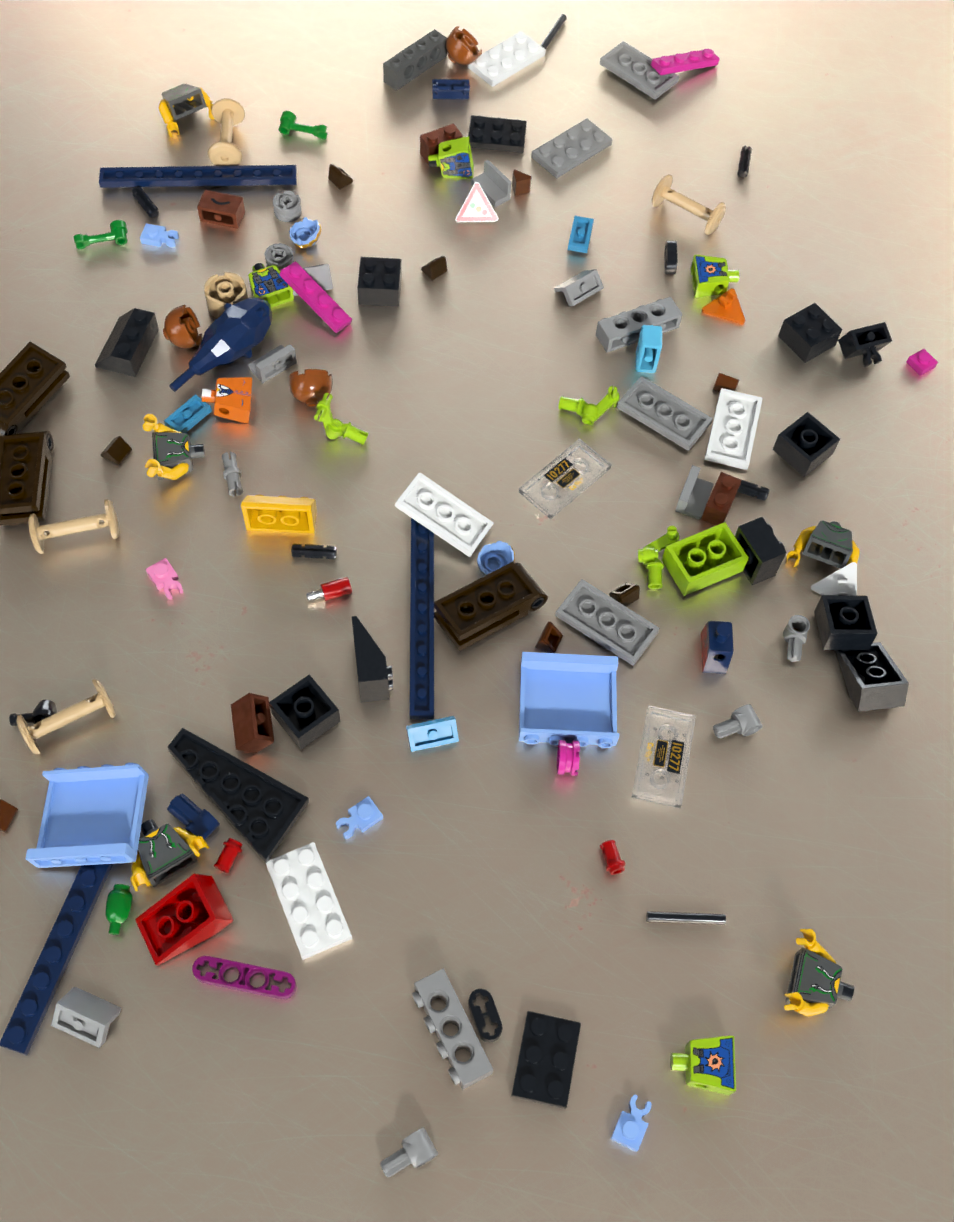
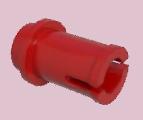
M228 838L227 842H223L224 848L216 864H214L215 868L225 873L230 872V868L238 853L243 851L241 849L243 844L232 838Z
M615 840L603 842L600 848L607 863L606 871H609L611 875L623 872L625 870V861L621 860Z

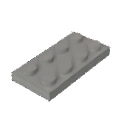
M624 41L600 58V65L655 100L674 86L679 79V76L675 73L660 75L651 66L652 59Z
M585 119L533 150L531 157L557 179L611 146L612 138L589 119Z
M642 376L621 398L617 405V408L687 451L690 450L709 427L713 419Z
M581 579L555 614L556 617L632 666L635 665L660 629L583 579Z

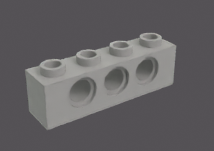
M671 297L659 299L653 303L641 305L636 309L624 311L618 315L598 321L596 336L608 353L637 343L643 325L661 326L662 333L679 328L682 313Z
M444 968L415 982V992L412 993L413 999L417 1007L421 1008L423 1006L427 1014L424 1021L429 1032H435L439 1042L436 1043V1047L442 1059L447 1057L452 1068L448 1069L453 1083L455 1085L460 1083L463 1090L490 1076L493 1073V1068ZM439 998L445 1001L446 1007L443 1010L437 1011L431 1007V1002ZM448 1023H452L457 1026L458 1032L454 1036H448L443 1032V1027ZM466 1049L470 1052L471 1057L466 1062H460L455 1057L456 1051Z

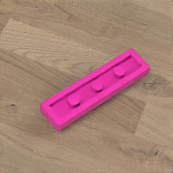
M706 48L699 51L653 58L651 66L660 75L716 66L720 58L713 50Z
M296 261L281 270L279 275L335 333L350 325L352 318Z

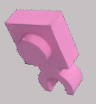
M166 558L145 569L158 590L164 587L165 595L169 600L173 599L170 593L172 589H177L180 594L183 593L181 584L176 581L179 579L178 575Z

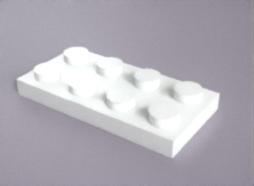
M520 31L482 53L480 57L468 65V68L493 87L545 56L546 49Z
M721 388L704 460L744 470L748 469L762 397Z
M420 472L395 504L396 508L468 557H471L494 524Z
M314 842L273 858L266 863L302 960L352 939Z

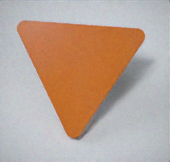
M729 289L702 308L703 313L739 324L745 323L735 289Z

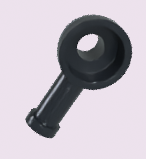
M41 700L33 713L21 715L26 723L36 724L56 714L57 709L53 701ZM10 714L9 721L11 726L18 725L16 719L20 714Z

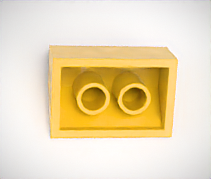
M258 494L255 496L247 495L241 503L246 530L315 533L317 515L315 499L308 497H272Z

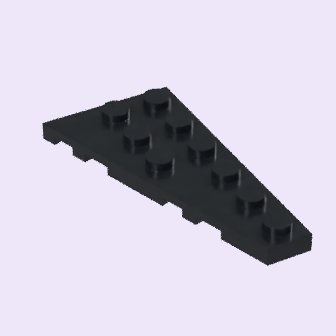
M184 728L179 731L168 745V750L264 862L267 863L309 803V798Z

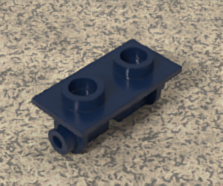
M432 79L433 99H469V80Z

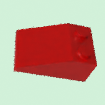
M195 873L135 919L155 965H160L213 937L234 921L213 877Z

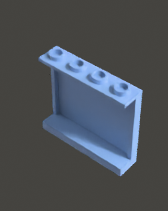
M522 652L519 741H524L527 744L547 742L558 746L559 740H566V743L579 741L580 747L598 745L601 748H610L616 746L619 739V733H617L616 689L618 656Z
M126 763L123 766L104 764L101 767L95 768L79 766L77 769L55 768L53 771L42 772V775L49 780L37 848L27 849L25 858L37 868L136 862L149 774L139 764Z

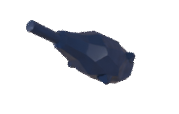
M248 298L233 305L226 303L223 314L204 332L199 349L188 363L189 368L172 382L169 387L176 392L194 375L201 376L216 366L233 363L242 356L248 359L252 357L251 349L264 339L271 325L272 311L268 301L260 298Z

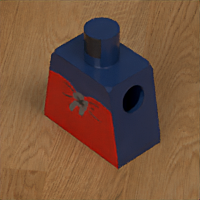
M708 621L701 632L702 673H727L733 655V629L731 622ZM719 654L718 659H715L714 656Z

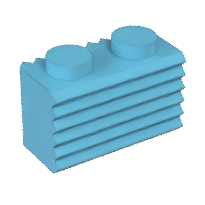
M643 325L641 327L635 353V370L637 372H656L662 351L661 326Z

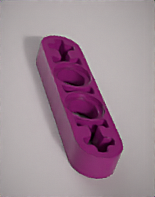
M211 956L199 957L195 960L192 967L193 975L202 983L277 999L291 998L295 994L297 987L295 979L290 973ZM209 963L211 969L218 970V965H222L219 970L218 980L215 979L217 975L213 972H206L205 976H202L199 968ZM229 968L239 970V976L233 982H228L224 979V974ZM256 973H261L265 976V982L261 987H253L250 984L251 977ZM270 976H274L273 981L276 983H283L284 979H287L288 984L291 986L286 988L284 992H281L280 988L276 985H271V991L267 990L270 986Z

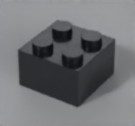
M360 258L357 287L358 305L399 307L402 279L401 259Z
M813 303L784 319L778 336L806 363L836 346L842 328L816 303Z
M807 412L778 435L772 450L805 477L833 455L840 438Z
M760 517L738 526L735 538L749 557L743 572L751 585L774 577L786 555L783 543L778 541L774 535L770 524H767L764 518Z
M821 596L814 614L823 650H869L878 633L868 597Z
M310 674L269 702L272 715L300 750L340 722L339 709Z

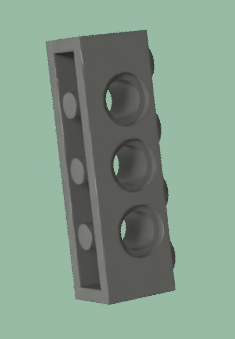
M434 29L384 62L383 82L397 91L447 57V37Z

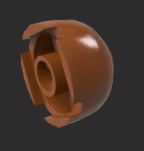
M456 26L447 37L446 50L449 54L448 58L453 63L469 65L481 56L482 49L478 50L477 45L479 43L471 33L464 28L461 31L459 30L460 26Z
M182 305L171 310L166 316L163 334L167 340H170L178 348L189 349L200 346L203 336L202 333L198 335L199 321L190 307L185 308L186 305Z
M304 369L305 374L298 375V371L289 375L290 391L299 402L306 403L308 407H315L319 401H322L325 393H329L327 398L329 397L333 382L332 374L328 376V371Z

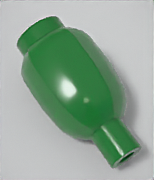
M115 884L113 890L108 894L105 910L106 919L110 923L108 934L119 935L121 924L129 917L133 896L129 892L130 886Z

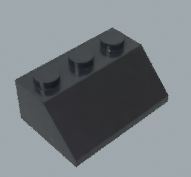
M134 308L119 317L95 363V367L136 377L159 330L155 313Z

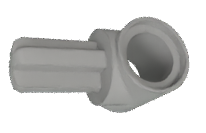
M802 615L792 616L783 631L785 641L788 643L787 659L790 662L801 660L802 644L806 643L810 623Z
M747 704L736 709L732 713L731 719L714 725L713 730L715 736L721 739L736 732L739 735L749 736L759 731L763 725L751 704Z
M423 1127L402 1140L403 1148L382 1160L380 1165L384 1174L387 1177H391L410 1164L416 1168L422 1166L436 1157L438 1152Z

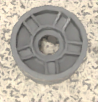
M288 190L282 194L278 192L274 196V215L277 219L283 222H292L301 216L299 195H295L293 191Z
M281 243L269 246L265 251L266 266L274 265L281 271L294 262L292 249L286 244Z

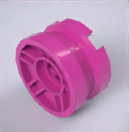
M559 740L557 775L570 773L571 776H578L577 770H579L580 762L579 741L566 743V740Z

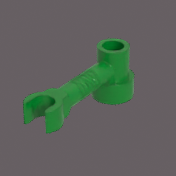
M290 111L282 113L279 126L280 133L288 135L290 130L313 134L323 140L326 139L328 135L326 132L327 126H308L295 123L297 118L294 113Z
M122 220L111 222V232L91 236L74 235L76 248L84 249L90 246V244L115 240L118 245H124L128 241L126 223Z

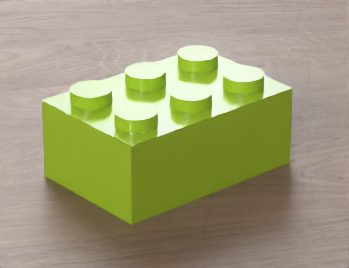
M726 522L667 545L663 553L662 562L683 596H686L743 572L749 557Z

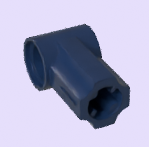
M183 793L176 796L167 808L168 812L183 824L187 831L192 832L196 836L203 837L204 840L220 825L213 815L205 809L201 810Z

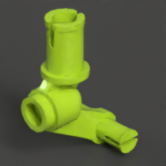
M610 386L607 395L597 405L587 404L583 398L578 400L561 396L558 408L559 410L577 412V415L581 416V421L584 424L593 425L612 405L613 408L617 407L619 393L616 386H614V390L613 386Z
M325 393L322 401H319L317 404V412L314 415V419L317 421L320 414L318 421L323 422L326 436L330 439L343 436L342 438L344 439L347 437L364 445L369 433L352 426L351 422L343 424L339 419H333L330 409V402L333 396L330 394L328 400H326L329 393Z
M669 526L664 536L646 545L643 549H638L639 563H643L648 570L649 589L662 588L664 564L658 559V552L665 549L667 545L679 541L680 536L675 526Z

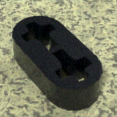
M667 240L664 250L665 274H676L677 241Z
M476 989L469 996L468 1006L480 1038L485 1042H494L501 1036L502 1022L490 992L485 989ZM476 996L487 999L485 1003L486 1013L482 1014L479 1005H473L476 1002ZM488 1017L490 1024L497 1026L494 1030V1035L490 1036L489 1032H483V1029L486 1027L484 1018Z

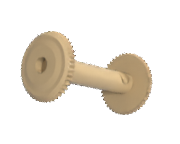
M223 98L216 101L211 109L213 118L221 124V137L219 142L211 145L208 149V157L215 166H238L242 161V153L236 145L232 144L233 126L242 123L244 120L245 110L236 100Z
M672 175L664 176L655 188L652 196V205L658 207L666 199L706 220L707 224L704 232L706 235L712 234L724 217L726 211L725 203L721 202L714 210H711L671 189Z
M108 499L104 500L106 513L40 526L36 514H31L28 518V525L35 550L40 554L44 553V539L109 527L113 539H117L119 536V524L112 502Z
M92 680L98 692L97 694L36 724L28 726L21 714L17 716L16 721L19 731L34 754H41L36 739L105 706L111 719L115 717L114 706L99 680Z

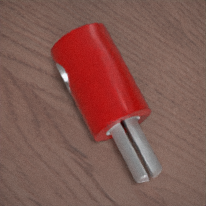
M348 577L338 578L335 581L320 584L321 589L309 592L306 596L309 601L321 597L328 601L352 594V589Z

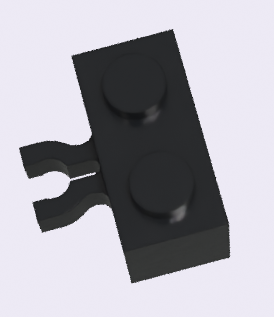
M886 322L851 330L841 337L838 342L844 359L863 355L864 367L872 364L870 358L873 359L874 364L882 361L877 351L892 342Z

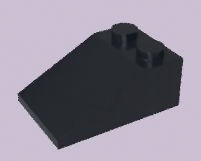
M352 616L360 703L389 700V691L393 690L392 666H387L385 655L358 617Z
M881 642L872 643L869 650H835L848 695L858 712L905 706L909 683Z

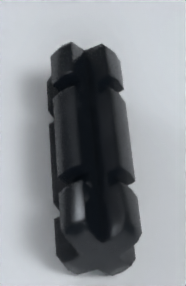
M745 145L742 147L737 173L739 177L745 178L748 175L752 153L750 146L747 147Z
M140 186L133 188L134 198L138 200V203L149 217L158 216V208Z
M745 480L741 481L737 491L751 497L755 495L757 499L763 501L769 495L768 488L763 486L759 488L757 484Z
M292 544L291 554L293 557L305 555V558L323 559V556H326V559H335L337 548L333 545L324 547V545L305 544V546H302V544Z

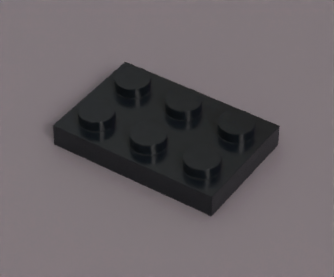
M471 115L468 134L470 146L477 149L523 153L527 121Z
M527 1011L511 1097L563 1109L567 1108L581 1026L580 1022Z

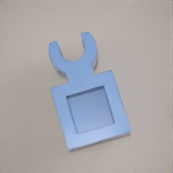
M147 223L140 236L141 244L161 247L162 243H166L169 247H175V239H179L177 231H166L164 226Z
M368 796L348 809V814L351 817L340 818L336 822V827L339 829L344 825L348 826L349 830L343 833L344 839H349L353 836L356 828L359 827L362 833L381 821L383 814Z
M637 1095L632 1096L629 1101L630 1114L625 1111L621 1112L611 1136L612 1140L635 1152L639 1150L648 1127V1123L641 1120L642 1116H645L651 1109V1102L649 1101L645 1104L643 1110L638 1109L635 1104L638 1098Z

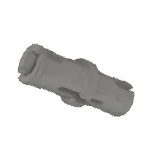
M228 452L222 455L225 469L223 475L224 479L227 480L228 493L230 496H235L234 490H236V495L239 496L243 493L240 481L241 470L237 466L236 454L230 452L231 458L229 460Z

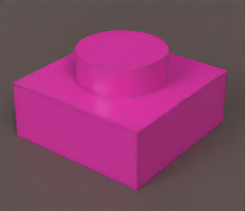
M925 349L911 355L907 360V363L920 376L935 368L938 363Z

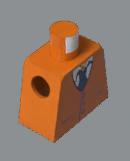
M218 378L216 390L202 389V402L215 403V416L249 424L252 378Z

